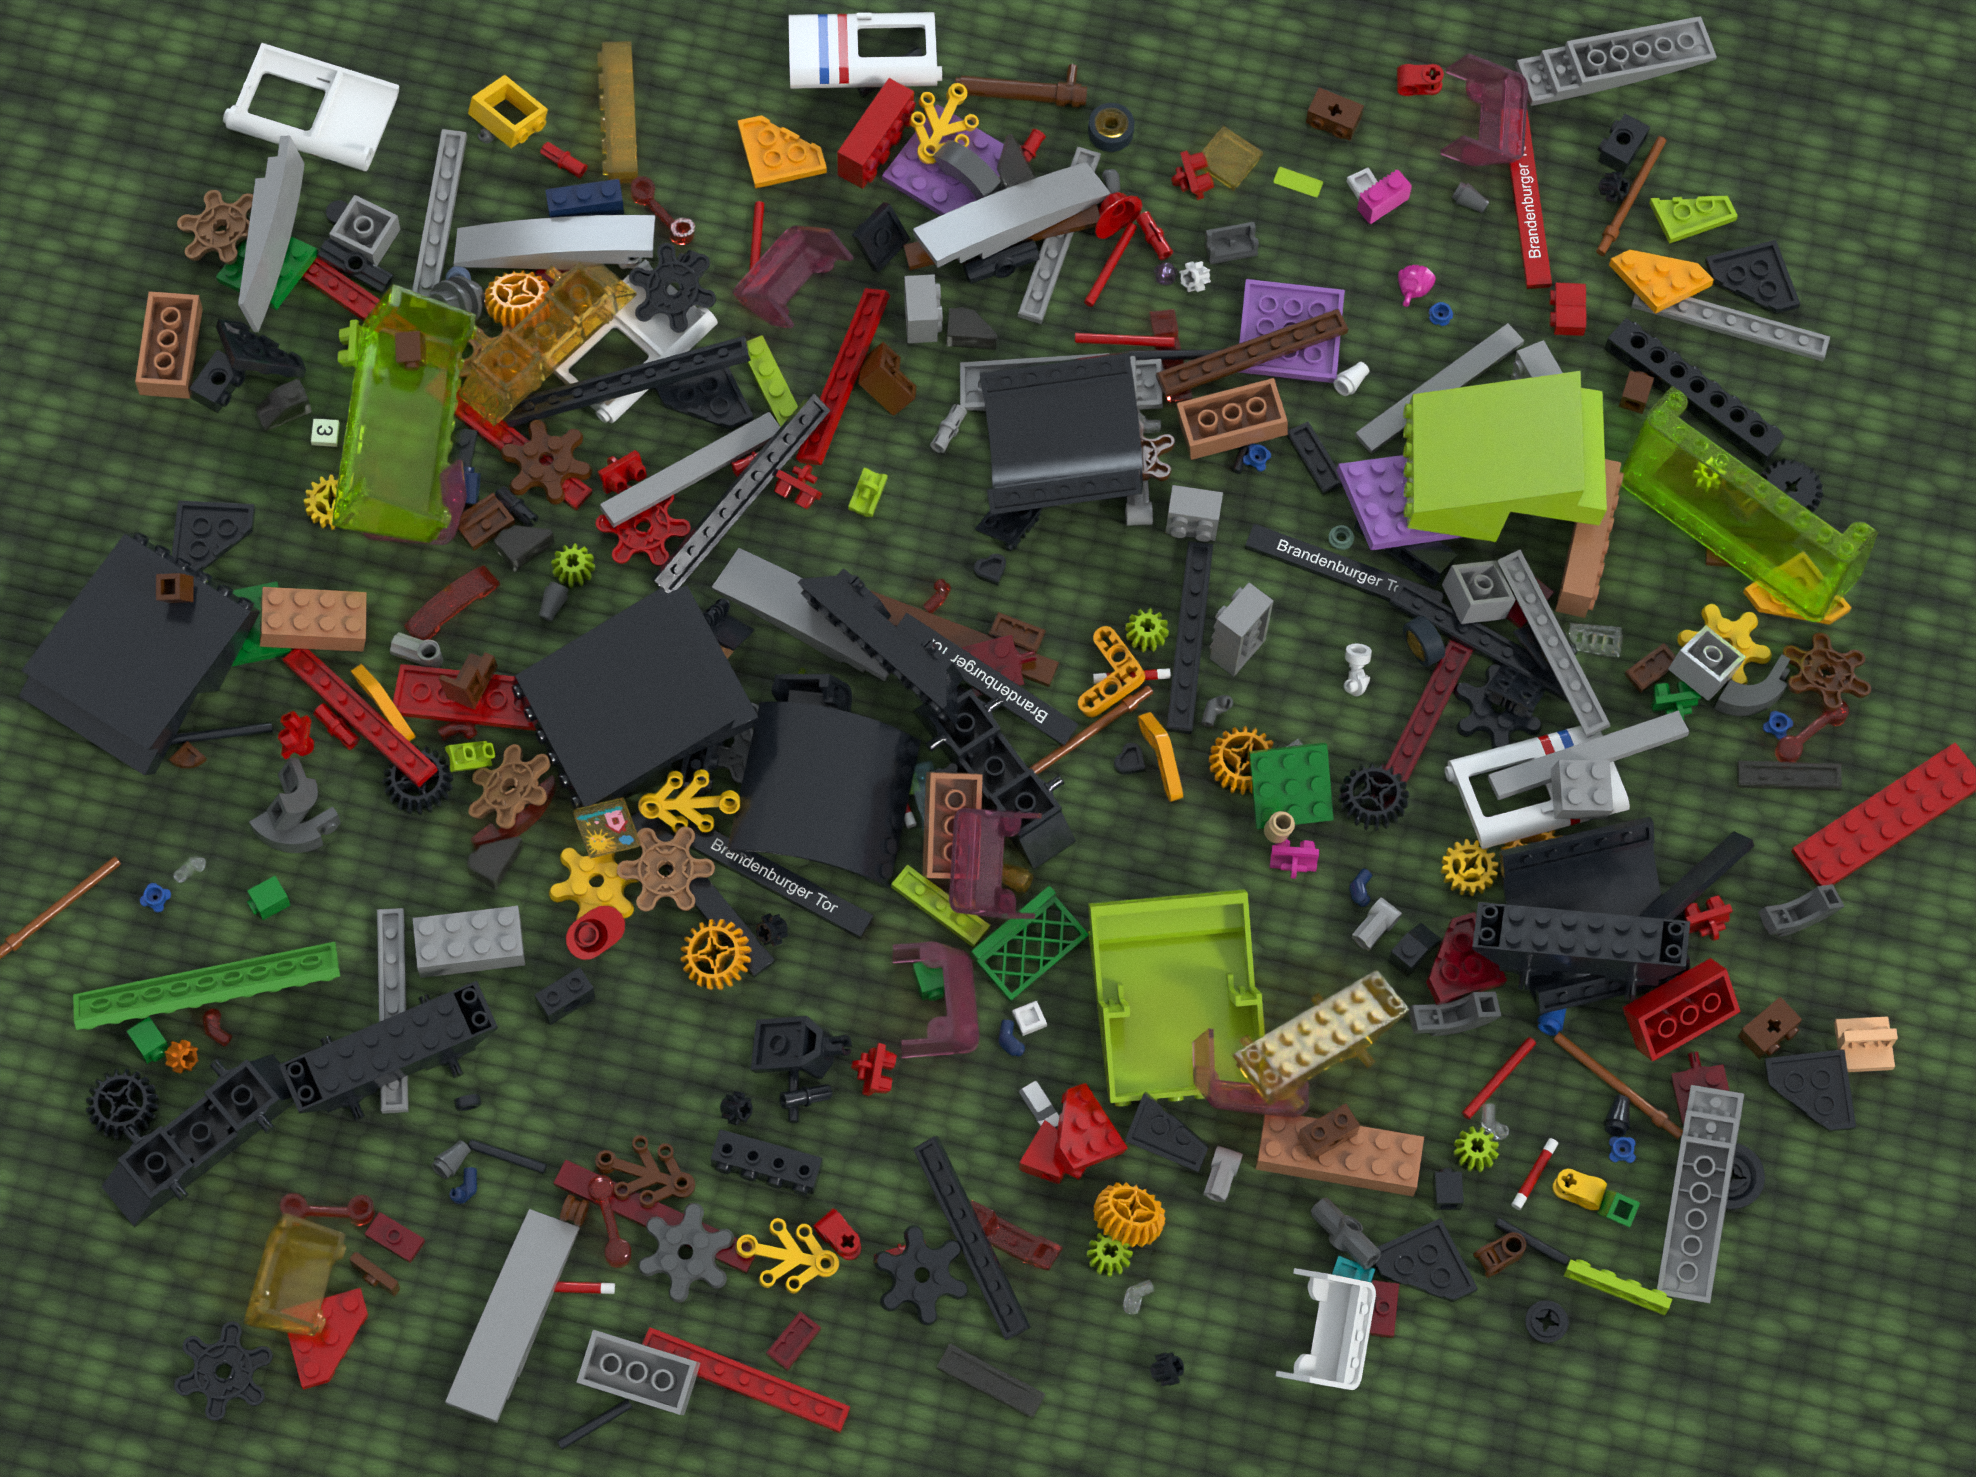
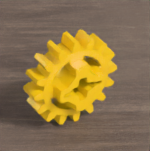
M332 474L327 481L320 477V484L311 483L313 491L306 490L307 499H304V504L307 507V516H311L314 524L320 521L321 528H324L326 524H330L331 530H334L335 524L338 523L343 528L345 527V520L353 521L351 514L359 513L357 507L360 505V499L357 497L358 490L353 488L351 481L344 483L343 476H340L338 480H334ZM332 496H334V501H333V503H332V508H330V504H331V501H332Z
M1465 839L1464 846H1461L1459 842H1455L1454 850L1448 848L1447 856H1443L1441 862L1444 864L1441 868V873L1447 874L1444 882H1452V891L1457 887L1460 888V895H1463L1465 890L1469 891L1471 896H1474L1475 890L1483 894L1485 886L1491 888L1493 884L1492 879H1496L1497 872L1494 870L1497 869L1498 862H1492L1495 853L1488 854V848H1480L1478 840L1475 841L1474 845H1470L1469 840ZM1482 861H1484L1486 865V872L1485 868L1482 867ZM1453 863L1454 867L1457 869V875L1454 873ZM1475 863L1474 868H1470L1464 873L1465 867L1468 868Z

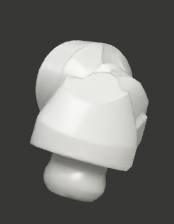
M1350 644L1346 647L1345 659L1349 662L1351 671H1349L1348 680L1344 683V689L1353 696L1362 695L1370 680L1368 675L1365 676L1364 669L1362 668L1370 662L1372 650L1363 644Z

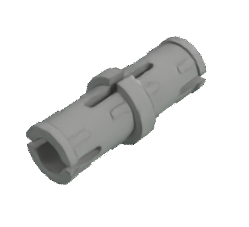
M954 404L948 416L939 424L938 433L930 443L931 448L936 452L944 453L950 440L959 432L958 427L967 414V410L963 406L958 404L956 406Z

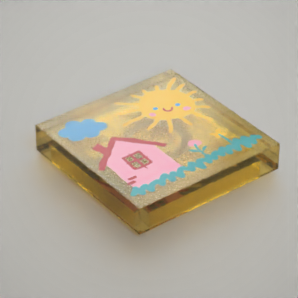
M624 797L574 809L573 815L590 859L640 846V840Z

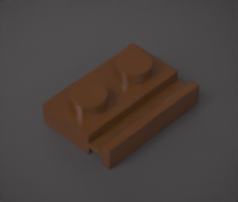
M491 493L452 519V525L457 528L460 535L473 551L515 524L514 518L496 498L494 493Z

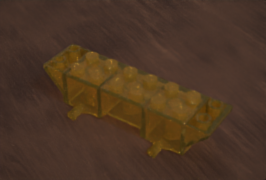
M579 262L570 271L563 274L554 266H550V269L546 270V274L555 282L544 294L545 300L512 330L507 328L499 336L491 340L481 331L478 332V335L474 336V340L481 344L483 348L472 360L473 366L459 392V397L495 426L533 390H537L549 375L605 324H609V321L611 322L613 317L637 293L603 264L583 266Z
M1377 970L1326 1000L1322 998L1320 993L1315 994L1310 999L1315 1004L1313 1008L1253 1042L1248 1034L1240 1039L1239 1042L1244 1048L1233 1055V1058L1238 1062L1236 1066L1269 1106L1278 1100L1287 1099L1295 1110L1298 1111L1305 1103L1295 1092L1313 1076L1338 1061L1342 1063L1348 1058L1358 1057L1366 1068L1371 1067L1376 1062L1366 1049L1410 1011L1408 1006Z

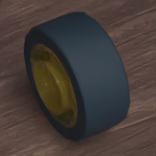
M1117 103L1101 104L1093 110L1089 117L1088 135L1090 141L1102 151L1115 152L1124 149L1133 139L1135 121L1132 113L1126 107ZM1107 126H1114V127H1116V128H1115V129H1109V128H1107Z
M1419 616L1403 626V635L1408 648L1421 665L1429 667L1445 657L1443 641L1434 625L1425 616Z

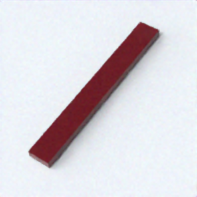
M1449 640L1445 648V657L1439 660L1384 768L1387 771L1390 767H1393V775L1400 773L1402 776L1401 781H1406V783L1473 650L1452 640ZM1374 794L1370 796V797L1373 796V798H1377V800H1378V796L1375 797ZM1394 796L1389 797V800L1384 802V810L1394 803Z
M565 1160L554 1181V1186L645 1228L647 1221L654 1216L662 1218L668 1225L672 1226L681 1223L684 1217L683 1213L659 1202H656L651 1208H643L639 1202L640 1193L637 1192L631 1194L626 1200H618L614 1195L616 1182L568 1160ZM620 1188L617 1192L620 1194H624L627 1192V1190L625 1188ZM644 1197L643 1201L650 1202L652 1199ZM702 1222L703 1228L706 1231L712 1233L719 1231ZM734 1237L733 1245L727 1249L720 1250L716 1254L715 1260L747 1274L756 1255L750 1258H743L736 1252L738 1238ZM744 1243L741 1245L743 1251L749 1252L751 1250L749 1244Z

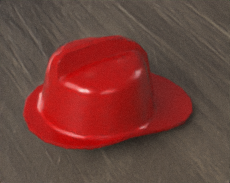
M1120 192L1107 196L1098 207L1100 218L1095 228L1096 236L1100 239H1106L1126 227L1128 223H1133L1142 210L1141 199L1137 196H1127Z
M608 905L598 906L581 916L569 927L566 934V945L575 957L583 960L593 959L618 942L625 930V920L616 908Z

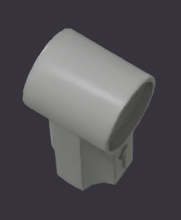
M1148 480L1143 481L1142 494L1127 497L1125 506L1127 526L1152 525L1153 512L1152 503L1149 502Z
M398 632L391 642V655L418 663L423 667L440 668L443 663L440 647L434 640L428 639L423 641ZM435 653L433 657L425 658L426 654Z
M1381 897L1367 914L1368 917L1355 930L1351 938L1359 947L1369 951L1386 931L1388 932L1394 927L1402 913Z
M1217 1146L1204 1196L1216 1202L1226 1201L1233 1177L1237 1174L1243 1156L1242 1153Z

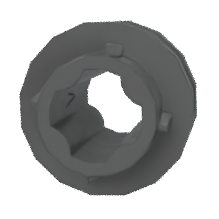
M454 276L435 284L427 300V310L430 319L439 325L453 330L477 321L485 305L482 287L464 276Z

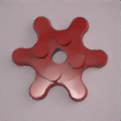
M674 495L614 528L604 514L596 519V527L599 531L614 533L619 538L618 545L612 551V558L616 563L624 564L629 561L633 554L641 552L647 553L651 562L656 566H662L667 561L669 554L664 547L667 539L671 537H685L691 530L690 523L687 520L673 519L667 513L669 505L674 500ZM641 522H646L650 525V528L645 533L637 530L636 526Z

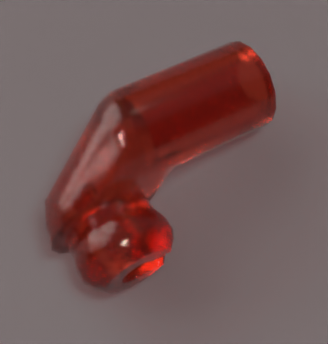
M939 579L935 582L933 587L937 592L923 604L924 608L931 614L945 602L951 592L950 584L946 583L944 579Z
M452 721L437 729L443 741L456 733H463L467 739L477 735V730L474 727L475 724L471 722Z
M212 1008L206 1011L202 1018L205 1034L226 1047L231 1041L232 1035L220 1028L221 1013L219 1010Z

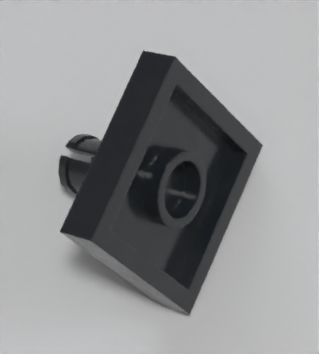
M883 202L863 223L859 224L857 230L851 235L871 269L878 273L904 247L903 245L907 244L910 240L893 208L886 202Z

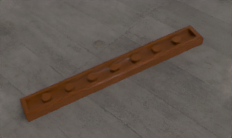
M1097 204L1015 244L1030 239L1037 241L1096 227L1100 218ZM919 242L903 245L909 270L935 264Z
M1338 308L1157 372L1156 379L1165 398L1347 334L1349 329Z
M871 591L881 600L891 614L888 620L896 627L907 612L960 648L996 639ZM1015 646L1019 654L1030 652L1028 650ZM1039 654L1033 655L1036 656L1037 661L1022 664L1023 678L1050 687L1059 662Z

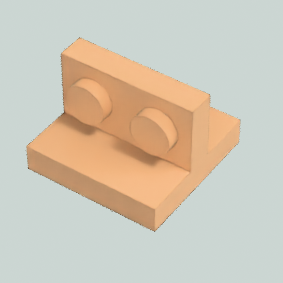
M1888 1017L1835 1020L1838 1050L1845 1049L1848 1072L1882 1071L1895 1068L1892 1046L1898 1037L1897 1030L1890 1029Z

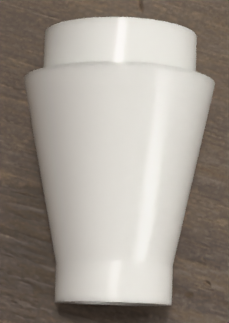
M1358 362L1355 366L1338 374L1334 381V387L1337 392L1343 396L1354 394L1365 376L1369 373V368L1363 362Z

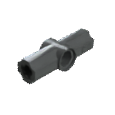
M1322 1198L1313 1206L1311 1216L1330 1234L1329 1241L1335 1248L1347 1251L1364 1270L1369 1269L1378 1262L1381 1257V1251L1362 1233L1363 1227L1358 1220L1344 1215L1328 1198Z

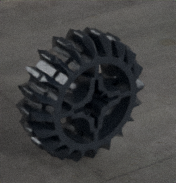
M425 746L421 753L436 765L438 771L422 784V788L414 784L407 776L402 777V780L398 781L402 772L391 761L388 762L390 769H384V776L387 777L383 779V786L387 787L384 790L386 796H391L389 798L391 804L398 803L397 807L400 811L407 806V813L409 814L414 809H417L418 814L421 815L423 808H427V811L431 813L433 811L432 805L435 804L440 808L442 806L440 799L447 800L449 798L447 792L453 789L450 782L454 778L453 774H450V765L446 764V758L444 756L439 757L437 750L430 753L427 746ZM439 779L435 788L428 793L427 788L429 785L435 783L434 780ZM415 792L419 796H410L407 793Z
M1371 762L1367 769L1361 764L1359 772L1352 769L1350 776L1344 777V784L1340 785L1339 791L1342 794L1339 795V802L1343 803L1341 805L1342 812H1347L1346 818L1348 820L1355 818V826L1364 823L1366 831L1369 825H1374V830L1377 831L1379 830V825L1382 824L1387 829L1389 828V822L1396 824L1398 817L1404 816V809L1408 807L1409 803L1406 800L1409 798V792L1405 790L1407 783L1406 781H1401L1402 776L1400 773L1393 775V767L1386 771L1384 770L1383 763L1379 765V768H1374V764ZM1364 784V791L1360 792L1359 796L1354 797L1353 792L1355 789ZM1370 793H1371V795L1374 794L1375 797L1378 796V800H1377V798H1373V796L1370 797ZM1394 796V803L1384 810V802L1388 801L1389 797Z
M126 1068L123 1075L120 1074L118 1069L114 1070L113 1077L105 1073L104 1082L96 1079L95 1083L98 1089H89L93 1097L86 1098V1103L90 1105L86 1108V1113L91 1115L89 1121L92 1125L96 1124L95 1129L97 1132L104 1131V1135L107 1138L114 1133L115 1140L119 1141L126 1129L131 1133L128 1128L130 1126H133L139 1135H141L139 1128L143 1127L149 1130L150 1126L147 1120L155 1121L156 1117L152 1112L159 1110L158 1105L155 1104L159 1097L157 1094H154L155 1086L153 1084L148 1085L150 1082L148 1077L141 1078V1074L138 1071L134 1072L131 1076L130 1070ZM123 1087L119 1092H111L116 1088ZM136 1089L143 1094L142 1108L133 1102ZM103 1101L112 1107L109 1120L102 1115ZM125 1101L127 1102L128 1105H121L120 1108L117 1105L119 1103L124 1104ZM128 1116L134 1117L131 1120L122 1122L123 1119Z

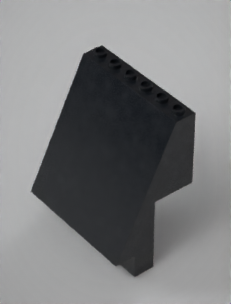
M135 532L122 536L21 671L28 674L29 677L19 697L141 774L151 775L156 774L197 694L219 691L261 611L254 607L255 603L250 599L242 596L240 598L237 597L229 586L221 583L219 585L216 584L208 573L200 570L198 572L195 571L187 560L179 557L177 559L170 555L171 551L161 545L155 546L149 542L150 538L148 536ZM181 573L194 576L193 602L167 603L157 601L156 574Z
M687 585L670 593H666L663 587L518 673L514 677L513 686H511L516 700H521L524 706L523 713L529 723L532 722L536 729L535 736L539 744H544L551 766H555L558 770V779L563 789H568L573 809L575 811L579 810L583 816L585 814L590 815L665 782L673 762L755 727L758 720L756 711Z

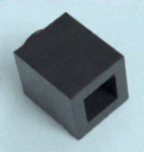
M1452 1168L1440 1169L1439 1172H1435L1432 1179L1434 1210H1461L1464 1203L1462 1172H1455Z

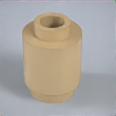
M1284 811L1274 813L1264 826L1266 838L1273 843L1284 842L1294 830L1295 822L1293 817Z

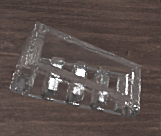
M1570 624L1569 638L1576 644V650L1620 657L1623 640L1621 627ZM1578 632H1583L1581 642H1577ZM1589 634H1593L1592 643H1587ZM1599 635L1603 636L1602 644H1598ZM1609 637L1614 638L1613 645H1608Z

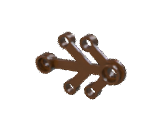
M641 1135L633 1139L632 1149L639 1155L645 1167L618 1159L609 1150H603L596 1155L595 1167L600 1173L609 1174L617 1170L639 1177V1179L630 1183L618 1182L615 1185L614 1195L618 1200H626L631 1194L656 1183L664 1185L665 1187L655 1192L651 1190L641 1192L639 1196L640 1205L643 1208H651L656 1202L672 1195L677 1198L689 1197L695 1190L694 1178L690 1174L680 1171L673 1157V1147L670 1144H661L657 1150L659 1160L665 1162L670 1175L659 1171L648 1150V1140ZM637 1142H643L645 1146L639 1148L635 1144ZM668 1150L670 1154L664 1156L661 1154V1151ZM603 1157H609L611 1159L607 1163L601 1161ZM680 1181H684L687 1185L684 1187H679L677 1183ZM620 1188L627 1190L624 1194H620L617 1191ZM646 1196H650L652 1198V1201L645 1202L643 1201V1198Z

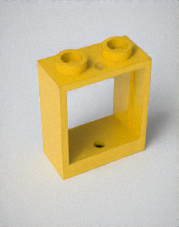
M504 75L472 96L468 114L507 146L513 148L518 143H524L534 132H539L544 128L548 109ZM506 99L528 117L514 125L493 107Z

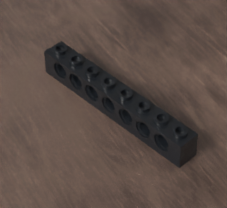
M1625 318L1608 337L1604 348L1606 351L1634 372L1640 371L1650 377H1654L1653 386L1762 467L1781 447L1785 435L1782 434L1778 427L1770 425L1762 419L1758 412L1744 406L1739 398L1725 392L1716 381L1709 380L1697 367L1690 366L1682 360V357L1677 352L1670 351L1663 346L1658 338L1651 337L1643 331L1638 323L1631 322ZM1632 344H1637V345H1639L1641 348H1640V349L1634 348V347L1632 346ZM1651 359H1658L1661 363H1654ZM1671 374H1678L1681 378H1675ZM1691 388L1698 389L1700 393L1693 392ZM1711 403H1717L1720 405V408L1713 407ZM1731 418H1737L1740 422H1734ZM1755 432L1759 434L1760 437H1754L1751 435V433Z

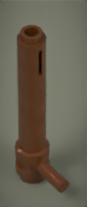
M1075 64L1068 65L1066 82H1058L1057 84L961 75V78L956 77L955 83L965 86L968 96L1055 103L1056 106L1065 107V104L1072 105L1073 108L1086 106L1087 87L1076 83L1077 66Z

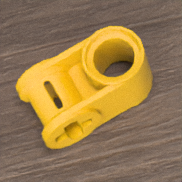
M1573 1169L1562 1170L1552 1185L1553 1192L1558 1198L1578 1204L1589 1210L1600 1209L1607 1183L1604 1180L1588 1176ZM1564 1181L1568 1182L1569 1188L1565 1187Z

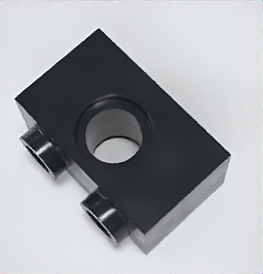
M1624 113L1620 121L1617 119L1614 121L1609 131L1611 133L1609 139L1604 138L1599 145L1598 151L1601 153L1598 162L1616 172H1622V175H1624L1646 141L1650 126ZM1618 141H1622L1626 145L1619 144Z
M216 350L189 388L192 399L219 413L222 407H226L229 404L236 387L239 388L243 384L246 377L245 371L232 368L228 356ZM219 380L225 381L221 385H215V383Z
M580 967L534 994L537 1006L550 1025L595 999L594 988Z

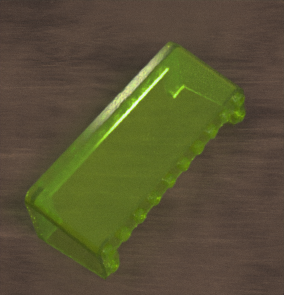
M392 284L366 317L361 330L333 511V526L346 530L430 543L433 539L436 540L440 531L448 527L451 513H449V508L441 503V500L446 491L447 483L444 482L450 466L447 457L453 444L450 436L456 423L453 420V415L458 406L456 393L461 385L459 372L464 364L462 352L469 339L473 340L476 335V314ZM420 331L425 336L427 366L419 367V370L406 371L396 363L395 333Z
M1672 386L1647 413L1622 467L1621 472L1624 473L1621 485L1805 619L1811 622L1822 621L1862 576L1878 531L1866 523L1855 522L1843 534L1838 532L1681 420L1679 416L1685 411L1688 400L1681 391Z

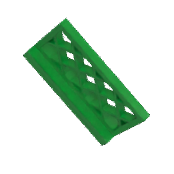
M1050 885L975 947L968 955L972 962L979 965L1010 1002L1089 936L1055 896L1056 892ZM1053 904L1060 911V922L1046 920V910ZM1042 914V920L1036 919ZM1030 923L1041 924V938L1026 937L1027 926ZM1045 925L1060 926L1059 940L1044 938ZM1063 927H1074L1080 936L1074 941L1063 940ZM1023 930L1022 936H1016L1019 932ZM1010 940H1021V954L1007 953V942ZM1026 941L1040 942L1039 956L1025 955ZM1044 943L1058 944V955L1055 957H1044ZM1062 944L1068 945L1064 950H1062ZM1003 947V953L997 952L1000 948ZM991 956L1002 957V971L991 970L985 961ZM1006 957L1021 959L1020 972L1005 971ZM1025 959L1039 960L1038 972L1035 974L1024 973ZM1043 961H1049L1045 966H1043ZM1005 976L1020 977L1019 988L1013 993L1004 985ZM1023 977L1029 978L1025 983H1023Z

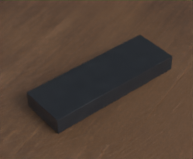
M1309 421L1288 430V435H1286L1321 494L1324 496L1342 487V482L1336 471L1337 467Z

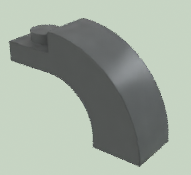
M948 140L933 155V158L944 174L962 182L977 200L1002 191L999 186L1001 180L986 162L967 147Z
M1781 654L1769 676L1758 684L1743 685L1730 679L1714 709L1729 715L1748 716L1763 712L1773 706L1783 695L1788 685L1784 681L1790 672V669L1787 668L1790 658Z
M291 757L278 773L285 794L279 793L267 809L274 830H287L297 826L312 808L318 795L316 780L306 778L299 758Z
M334 807L329 808L307 822L299 823L294 828L287 830H274L267 811L249 821L253 833L260 841L275 850L287 853H303L323 846L321 835H328L334 832L338 825L341 824Z
M1833 884L1817 886L1809 893L1788 903L1764 907L1758 913L1762 919L1763 926L1768 930L1769 934H1777L1778 937H1782L1810 927L1833 915L1845 906Z
M1473 992L1465 998L1440 1005H1412L1408 1008L1413 1034L1430 1033L1431 1036L1464 1032L1486 1025L1501 1017L1496 992Z

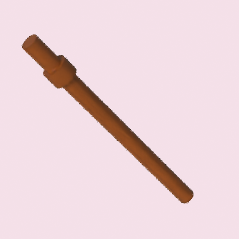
M1657 137L1610 225L1606 226L1602 234L1603 239L1596 250L1598 255L1605 256L1611 243L1616 241L1620 233L1619 228L1666 143L1665 138Z
M1147 685L1134 695L1129 694L1121 700L1120 705L1071 738L1065 747L1061 745L1030 768L1038 775L1126 712L1131 713L1138 708L1140 702L1153 694L1152 689Z
M114 856L16 934L12 933L5 938V942L0 946V959L11 950L16 951L20 948L25 939L120 866L119 860Z
M1559 1032L1555 1036L1553 1041L1618 1093L1627 1096L1630 1102L1652 1119L1651 1122L1659 1129L1661 1127L1664 1128L1677 1140L1683 1135V1130L1669 1120V1115L1664 1111L1655 1109Z

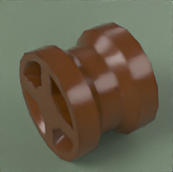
M569 1194L563 1204L560 1220H570L575 1225L581 1227L586 1218L590 1202L587 1200H576L575 1196Z

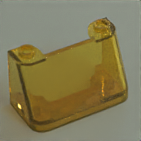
M284 1213L273 1226L267 1238L244 1317V1324L254 1328L314 1336L317 1332L321 1333L326 1317L323 1316V1310L320 1308L332 1265L337 1259L341 1260L344 1256L346 1245L343 1242L346 1234Z

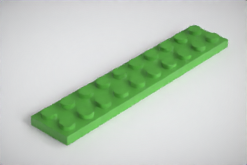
M331 942L73 994L74 1024L76 1030H88L99 1025L118 1024L128 1019H143L153 1014L172 1013L178 1009L188 1007L197 1008L207 1003H222L232 998L251 997L257 993L267 991L276 992L291 986L301 987L316 981H330L340 977L336 943Z

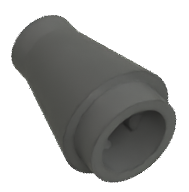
M1462 181L1451 197L1456 201L1455 204L1473 209L1481 214L1489 203V200L1485 199L1473 186Z
M550 582L549 586L545 587L538 616L552 622L555 615L568 599L567 593L569 590L558 583Z
M459 1140L455 1145L434 1157V1162L431 1166L441 1178L448 1179L455 1175L471 1150L465 1142Z

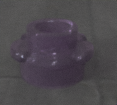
M1162 263L1156 266L1154 269L1156 281L1162 285L1173 284L1176 276H1178V269L1171 263Z

